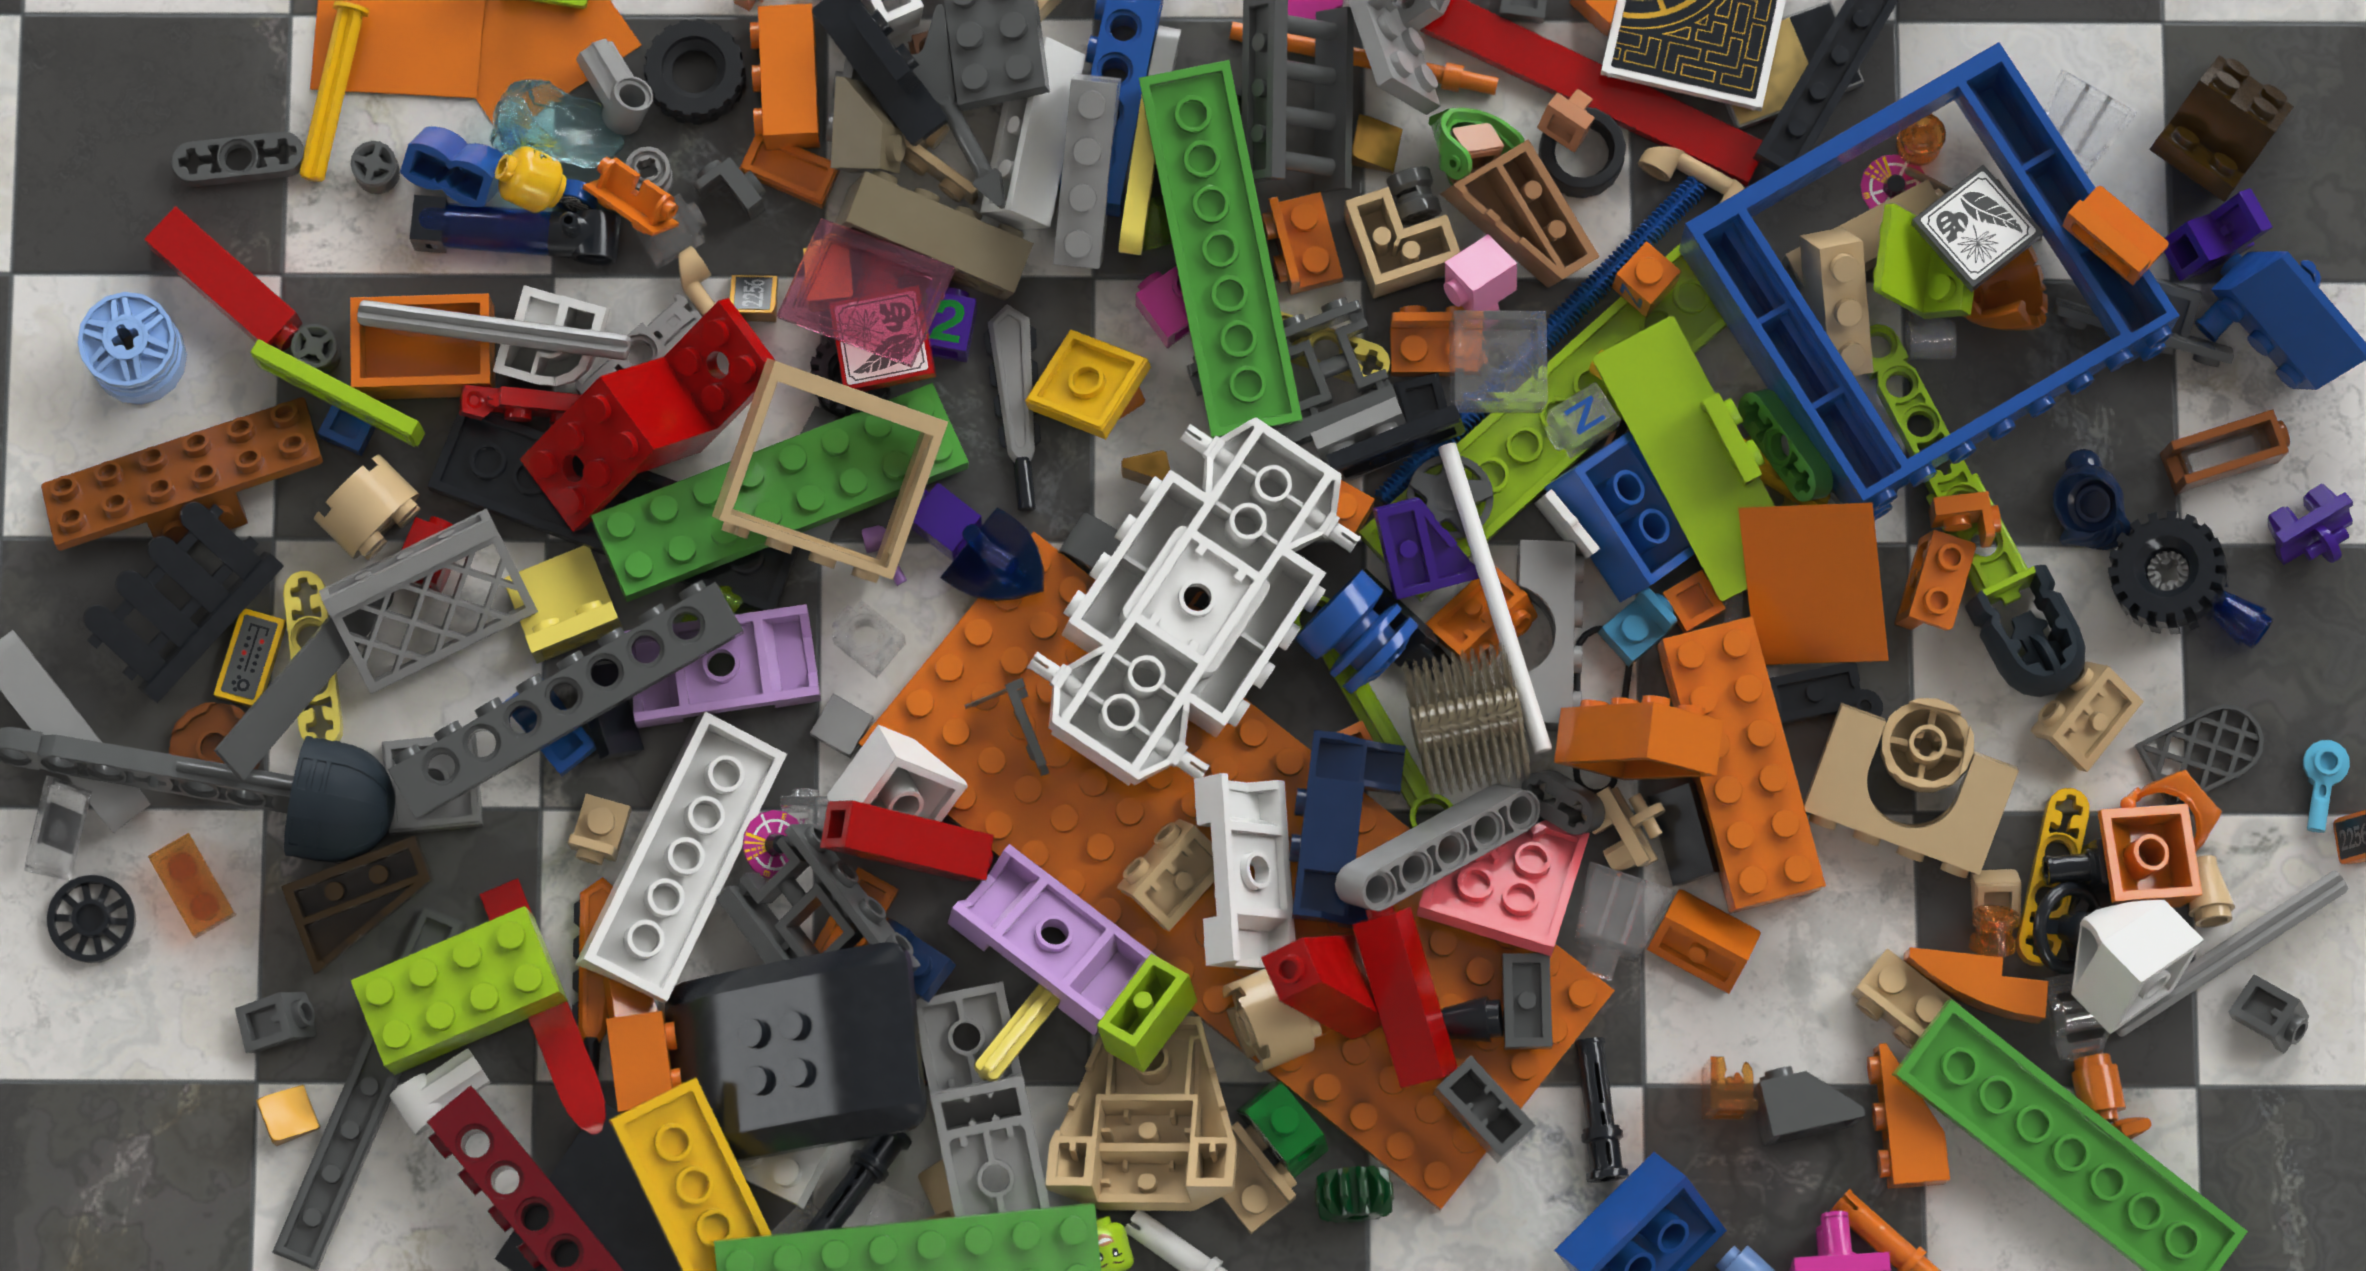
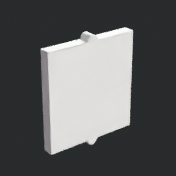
M1552 489L1534 503L1564 541H1574L1576 543V555L1584 556V561L1600 549L1579 523L1578 519L1568 510Z

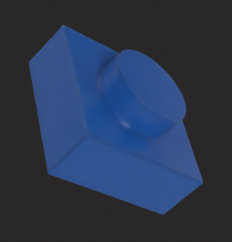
M331 405L317 434L322 440L362 456L376 427Z

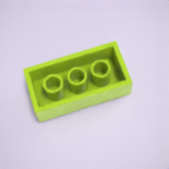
M526 906L350 980L382 1062L394 1075L568 1001L536 920Z

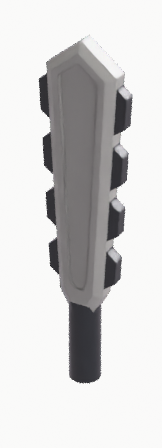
M1006 304L988 321V330L984 333L986 353L991 355L994 361L989 366L991 385L998 389V395L993 399L995 415L1003 420V426L998 430L1000 446L1007 449L1008 456L1013 462L1018 511H1031L1036 509L1031 461L1035 454V446L1041 442L1040 426L1034 422V416L1037 412L1029 410L1025 400L1031 392L1032 386L1038 381L1037 362L1031 359V353L1037 348L1036 329L1030 325V318Z

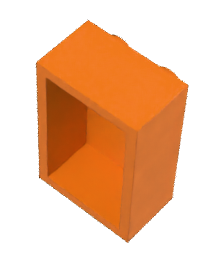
M489 293L350 297L351 387L376 400L460 397L461 388L464 385L496 388L495 372H493L495 365V343L363 326L357 320L359 304L363 300L495 317V307Z
M1644 695L1642 696V702L1630 698L1614 697L1611 698L1610 705L1603 701L1584 699L1581 700L1580 707H1565L1560 710L1554 763L1623 781L1717 776L1724 720L1705 716L1706 709L1700 706L1678 705L1677 708L1670 706L1671 699L1662 696Z

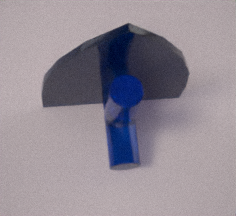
M999 507L994 510L981 528L975 524H970L964 528L962 536L968 544L940 577L952 587L972 597L994 601L1020 599L1044 591V566L1039 547L1030 532L1013 516Z

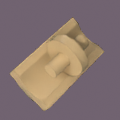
M1607 787L1598 792L1597 796L1600 797L1604 804L1605 818L1600 828L1592 833L1597 835L1614 825L1622 839L1603 850L1604 856L1613 872H1620L1636 865L1637 867L1649 866L1659 860L1640 826L1643 825L1651 840L1663 834L1655 820L1656 817L1665 812L1661 802L1648 807L1641 793H1638L1628 799L1636 813L1634 815L1618 787L1612 789ZM1581 813L1583 819L1586 820L1587 816Z

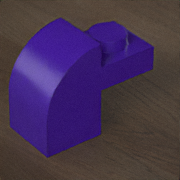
M2249 188L2238 192L2211 213L2185 222L2166 236L2165 239L2169 245L2164 253L2181 282L2227 262L2236 253L2241 254L2255 245L2253 241L2265 234L2273 226L2252 189Z

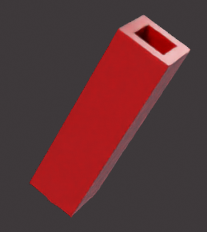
M175 206L145 237L144 240L154 254L255 343L260 339L281 351L291 346L295 333L303 324L297 312L178 207Z
M853 800L829 801L820 848L961 882L986 881L988 870L993 862L992 843L994 835Z
M1394 906L1382 911L1367 909L1365 910L1367 919L1353 924V929L1400 1088L1443 1078L1451 1074L1458 1066L1411 906L1399 910H1394Z

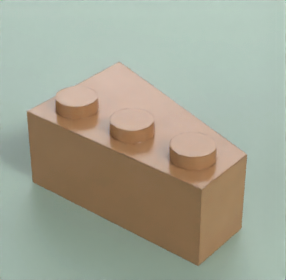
M1529 139L1440 193L1442 197L1486 235L1489 234L1510 256L1547 288L1562 281L1600 257Z

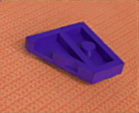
M1415 497L1373 508L1394 599L1399 600L1479 579L1475 564L1468 559L1454 538L1435 519V515L1420 498Z

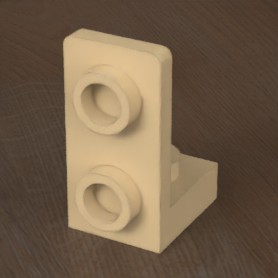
M946 124L917 146H912L903 135L906 150L902 161L907 167L920 176H924L926 172L940 182L938 185L939 189L958 203L962 199L971 205L979 198L978 189L973 186V183L927 150L928 147L934 150L943 141L949 131V127Z

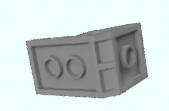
M1348 0L1377 86L1425 115L1441 107L1435 88L1438 87V82L1432 70L1426 65L1422 54L1425 50V45L1417 31L1444 15L1451 0H1415L1414 4L1407 9L1405 3L1409 0Z

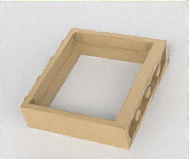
M767 358L712 517L724 522L721 530L747 539L749 532L753 531L767 536L764 545L791 554L793 546L811 551L808 560L834 569L836 562L840 561L854 566L851 575L874 583L878 582L879 576L893 580L948 422ZM778 382L920 431L876 558L733 509Z

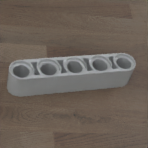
M12 630L0 639V691L29 728L33 731L42 732L43 735H62L102 742L16 632ZM67 775L77 789L87 795L86 800L113 833L151 805L138 787Z
M1500 784L1490 785V787L1488 786L1341 868L1336 877V893L1339 899L1345 903L1374 911L1385 910L1531 829L1539 818L1540 802L1531 791Z

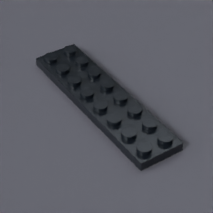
M458 410L429 481V491L481 510L487 508L489 513L576 545H584L595 552L606 555L592 522L585 528L573 532L520 461V458L542 437L544 432L514 421L505 420L503 417L492 413L482 420L459 415ZM574 456L572 462L573 469L579 477H583L584 465L579 457ZM648 470L638 473L601 511L678 481ZM793 546L792 552L789 554L767 547L680 581V583L691 586L703 580L707 587L716 582L726 600L756 611L776 609L800 548Z

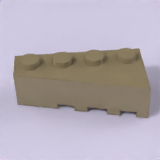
M873 170L872 174L865 171L848 188L829 236L830 238L845 243L847 235L862 239L866 245V251H881L892 254L901 253L905 255V259L910 267L921 271L937 273L940 268L948 270L946 278L949 281L1004 301L1015 293L1034 244L1023 239L1024 233L1005 224H999L998 227L981 221L982 215L970 208L957 206L955 210L939 203L940 197L933 192L921 188H915L913 192L897 185L898 179L893 175L879 170Z

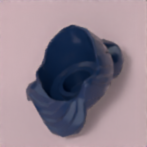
M2087 449L2073 451L2065 461L2066 472L2057 481L2053 492V507L2059 522L2064 527L2059 541L2064 546L2077 545L2096 550H2110L2119 547L2116 539L2121 532L2127 536L2131 532L2129 525L2131 523L2125 514L2122 489L2115 476L2110 471L2102 468L2101 459L2095 452Z

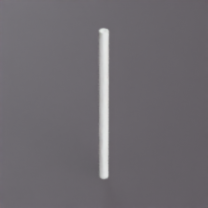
M1455 442L1442 445L1438 450L1499 643L1501 642L1502 648L1504 645L1505 655L1507 653L1509 670L1511 665L1513 687L1515 680V688L1518 693L1523 719L1534 754H1540L1552 749L1551 742L1459 451Z

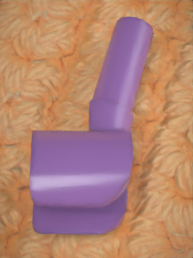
M877 525L862 530L867 554L879 551L886 531L884 527ZM899 564L893 578L897 586L907 581Z

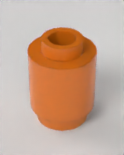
M2101 1053L2075 1059L2073 1061L2075 1071L2071 1073L2075 1096L2109 1123L2119 1120L2118 1112L2125 1110L2126 1104L2117 1064H2112L2111 1055L2109 1053Z

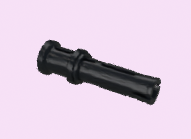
M1603 1037L1585 1038L1575 1042L1587 1128L1583 1129V1134H1581L1582 1143L1587 1144L1590 1172L1586 1174V1178L1589 1183L1616 1181L1629 1176L1628 1169L1622 1165L1619 1140L1623 1138V1129H1620V1125L1614 1122L1604 1047L1605 1038Z
M905 1132L869 1138L861 1150H855L850 1160L852 1167L827 1198L807 1228L802 1232L842 1228L873 1184H880L889 1176L887 1169L901 1150H908L912 1145L908 1135Z

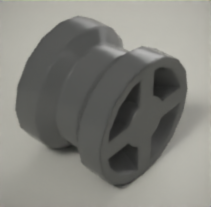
M380 141L365 142L357 147L351 156L350 166L353 175L363 190L371 194H383L396 186L400 178V167L394 152L388 145ZM380 170L385 171V173L381 172L380 174L375 175V178H373L374 174L379 172Z
M309 324L301 327L295 333L291 341V351L295 358L326 374H331L338 367L341 361V348L335 335L327 327L320 324Z

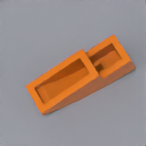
M1910 947L1904 953L1903 961L1945 994L1967 1005L2007 1019L2039 1024L2046 1018L2049 981L2002 976L2003 957Z

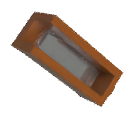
M2272 409L2171 441L2162 450L2160 457L2173 492L2177 496L2196 487L2272 463H2279L2289 453L2290 436L2286 425L2282 420H2277Z

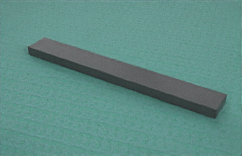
M422 905L399 959L463 933L466 923ZM370 1029L367 1031L272 1253L315 1271L319 1270L391 1102L389 1096L397 1088L403 1074L401 1072L394 1075L384 1066Z

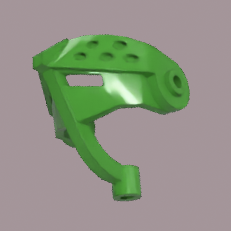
M1453 107L1430 116L1428 122L1432 127L1439 151V168L1446 173L1451 186L1453 184L1449 177L1454 180H1460L1468 176L1472 170L1471 155L1466 148L1450 135V131L1453 128L1490 123L1504 144L1501 155L1523 143L1525 139L1522 134L1507 122L1494 115L1469 108Z

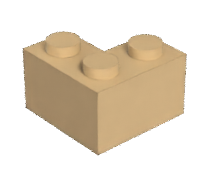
M1389 187L1345 201L1343 216L1373 299L1444 276L1445 262L1460 253L1447 215L1403 228Z

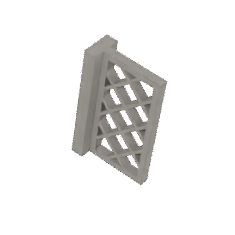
M487 508L319 590L322 602L370 694L538 612ZM494 543L501 557L495 575L470 568L475 552ZM466 557L463 566L454 563ZM505 567L512 581L501 578ZM442 568L460 572L453 596L428 589L434 572ZM467 575L491 582L484 606L459 599ZM424 578L423 583H422L421 586L412 584V583H414V582H416V581H418V580ZM498 585L518 591L524 603L523 606L508 613L491 609ZM402 588L419 593L411 617L386 609L391 593ZM425 596L450 603L442 627L417 619ZM382 598L379 607L371 605V603ZM456 606L481 613L474 630L463 634L449 629ZM359 609L377 614L369 637L350 632L343 617ZM383 616L408 624L400 647L375 640ZM487 616L496 618L485 624ZM415 626L439 634L433 650L425 654L407 650ZM446 636L454 638V640L443 645ZM355 642L366 645L362 655ZM372 647L397 654L392 670L374 679L366 665ZM404 657L413 659L401 665Z

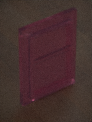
M821 218L802 261L797 267V272L778 311L777 317L783 321L912 368L920 348L926 340V335L941 301L945 298V292L956 269L952 265Z

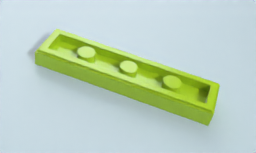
M260 339L256 341L250 352L259 368L413 447H418L425 435V431L419 421Z

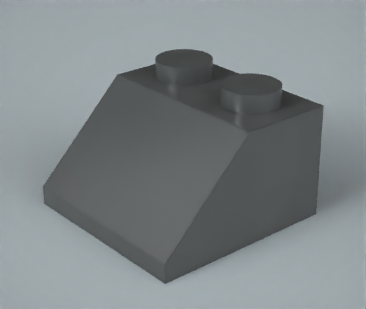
M1792 1066L1764 1072L1765 1076L1759 1078V1083L1750 1092L1763 1147L1854 1127L1866 1116L1862 1105L1807 1071L1793 1073Z

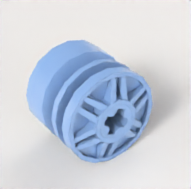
M121 292L106 296L89 309L80 324L77 343L82 361L104 391L121 402L145 404L159 400L176 387L184 374L187 352L183 336L163 307L144 294ZM131 335L134 347L126 350L123 339Z

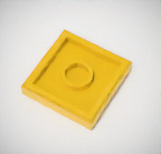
M1070 329L1025 402L1031 411L1106 440L1151 369V365L1145 357Z

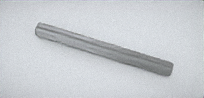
M361 301L357 313L358 323L363 326L617 360L628 359L631 348L630 337L625 334L377 301Z
M2337 871L2330 872L2191 962L2171 993L2115 1030V1032L2120 1037L2132 1032L2346 893L2348 886L2343 877Z

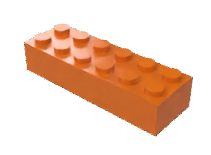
M1750 616L1662 639L1657 645V650L1673 707L1677 708L1678 705L1700 706L1706 709L1705 716L1724 720L1717 776L1692 777V779L1696 783L1719 865L1720 873L1718 875L1729 914L1820 891L1826 884L1753 617Z

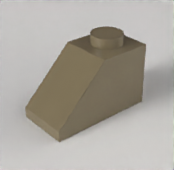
M836 76L830 168L849 173H864L865 171L872 173L873 170H879L888 174H900V164L904 159L906 150L902 132L864 82Z

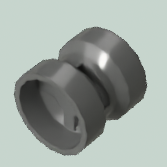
M1420 166L1405 169L1386 179L1391 195L1396 198V209L1402 225L1422 223L1441 214L1442 210L1439 199L1432 195L1430 188L1433 184V178L1429 167Z

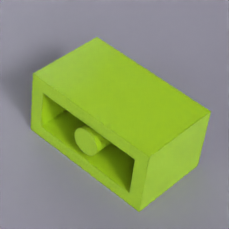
M1151 953L1097 1024L1105 1050L1144 1073L1197 1002L1189 974Z

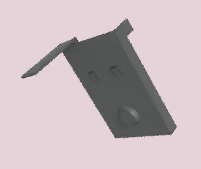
M1022 678L1005 684L1006 689L964 705L965 709L1008 693L1014 708L1013 712L1028 743L1026 749L1030 759L1035 761L1041 776L1049 773L1047 763L1021 699L1028 697L1026 688H1023L1026 686Z

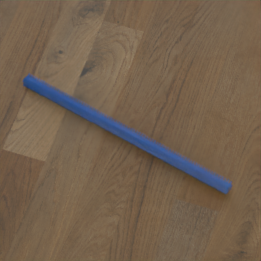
M1687 176V180H1683V184H1679L1680 188H1675L1676 192H1671L1672 196H1667L1668 200H1663L1664 204H1659L1660 208H1655L1656 212L1652 211V215H1648V219H1644V223H1640V227H1637L1636 231L1632 232L1633 235H1629V239H1625V243H1621V247H1617V251H1613V255H1609V259H1605V263H1601L1602 267H1597L1598 271H1593L1594 275H1589V278H1586L1585 282L1581 283L1582 287L1578 286V291L1574 290V295L1570 294V298H1566V302H1562V306H1558V310H1554V314H1550V318H1546V322H1542V326H1538L1539 330H1534L1535 334H1530L1531 338H1526L1527 342H1522L1523 346H1518L1519 350H1514L1515 354H1510L1511 358H1506L1507 362H1502L1503 366H1498L1499 370H1494L1495 374H1490L1491 378H1486L1487 382H1482L1483 385L1478 386L1479 389L1475 390V393L1471 394L1470 398H1467L1468 402L1464 401V406H1459L1460 410L1458 412L1467 434L1469 433L1468 427L1473 430L1472 423L1477 426L1476 419L1481 422L1480 415L1485 418L1484 411L1489 414L1488 407L1493 410L1492 403L1497 406L1496 399L1501 402L1499 396L1505 398L1503 392L1509 394L1507 388L1513 390L1511 384L1515 387L1517 386L1515 380L1520 383L1519 376L1524 378L1523 372L1528 374L1527 368L1532 370L1531 363L1536 366L1535 359L1540 362L1539 355L1544 358L1543 351L1548 354L1546 348L1552 350L1550 344L1554 347L1556 346L1554 340L1558 343L1560 342L1558 336L1562 339L1564 338L1562 332L1566 335L1568 334L1566 328L1570 331L1572 330L1570 324L1574 327L1576 326L1574 320L1578 323L1580 322L1578 316L1583 319L1582 312L1587 315L1586 308L1591 311L1590 304L1595 307L1594 300L1599 303L1598 296L1603 299L1602 292L1607 295L1606 288L1611 291L1609 285H1613L1616 273L1646 241L1652 246L1654 245L1653 241L1657 244L1658 240L1656 238L1658 237L1661 240L1662 236L1660 234L1665 236L1666 232L1664 230L1669 232L1670 228L1668 225L1673 228L1671 222L1673 221L1677 224L1675 218L1677 217L1681 220L1679 214L1685 216L1683 210L1689 212L1687 206L1692 209L1693 204L1691 202L1696 205L1697 200L1695 198L1700 201L1699 194L1703 197L1705 196L1703 190L1707 189L1702 183H1699L1692 176ZM1457 436L1411 455L1412 457H1408V461H1404V465H1400V469H1396V473H1392V477H1388V481H1384V485H1380V489L1375 490L1376 493L1374 495L1376 498L1384 503V505L1390 504L1408 488L1414 472L1424 462L1440 456L1438 450L1440 446L1453 442L1457 444L1455 440L1460 441L1461 438Z

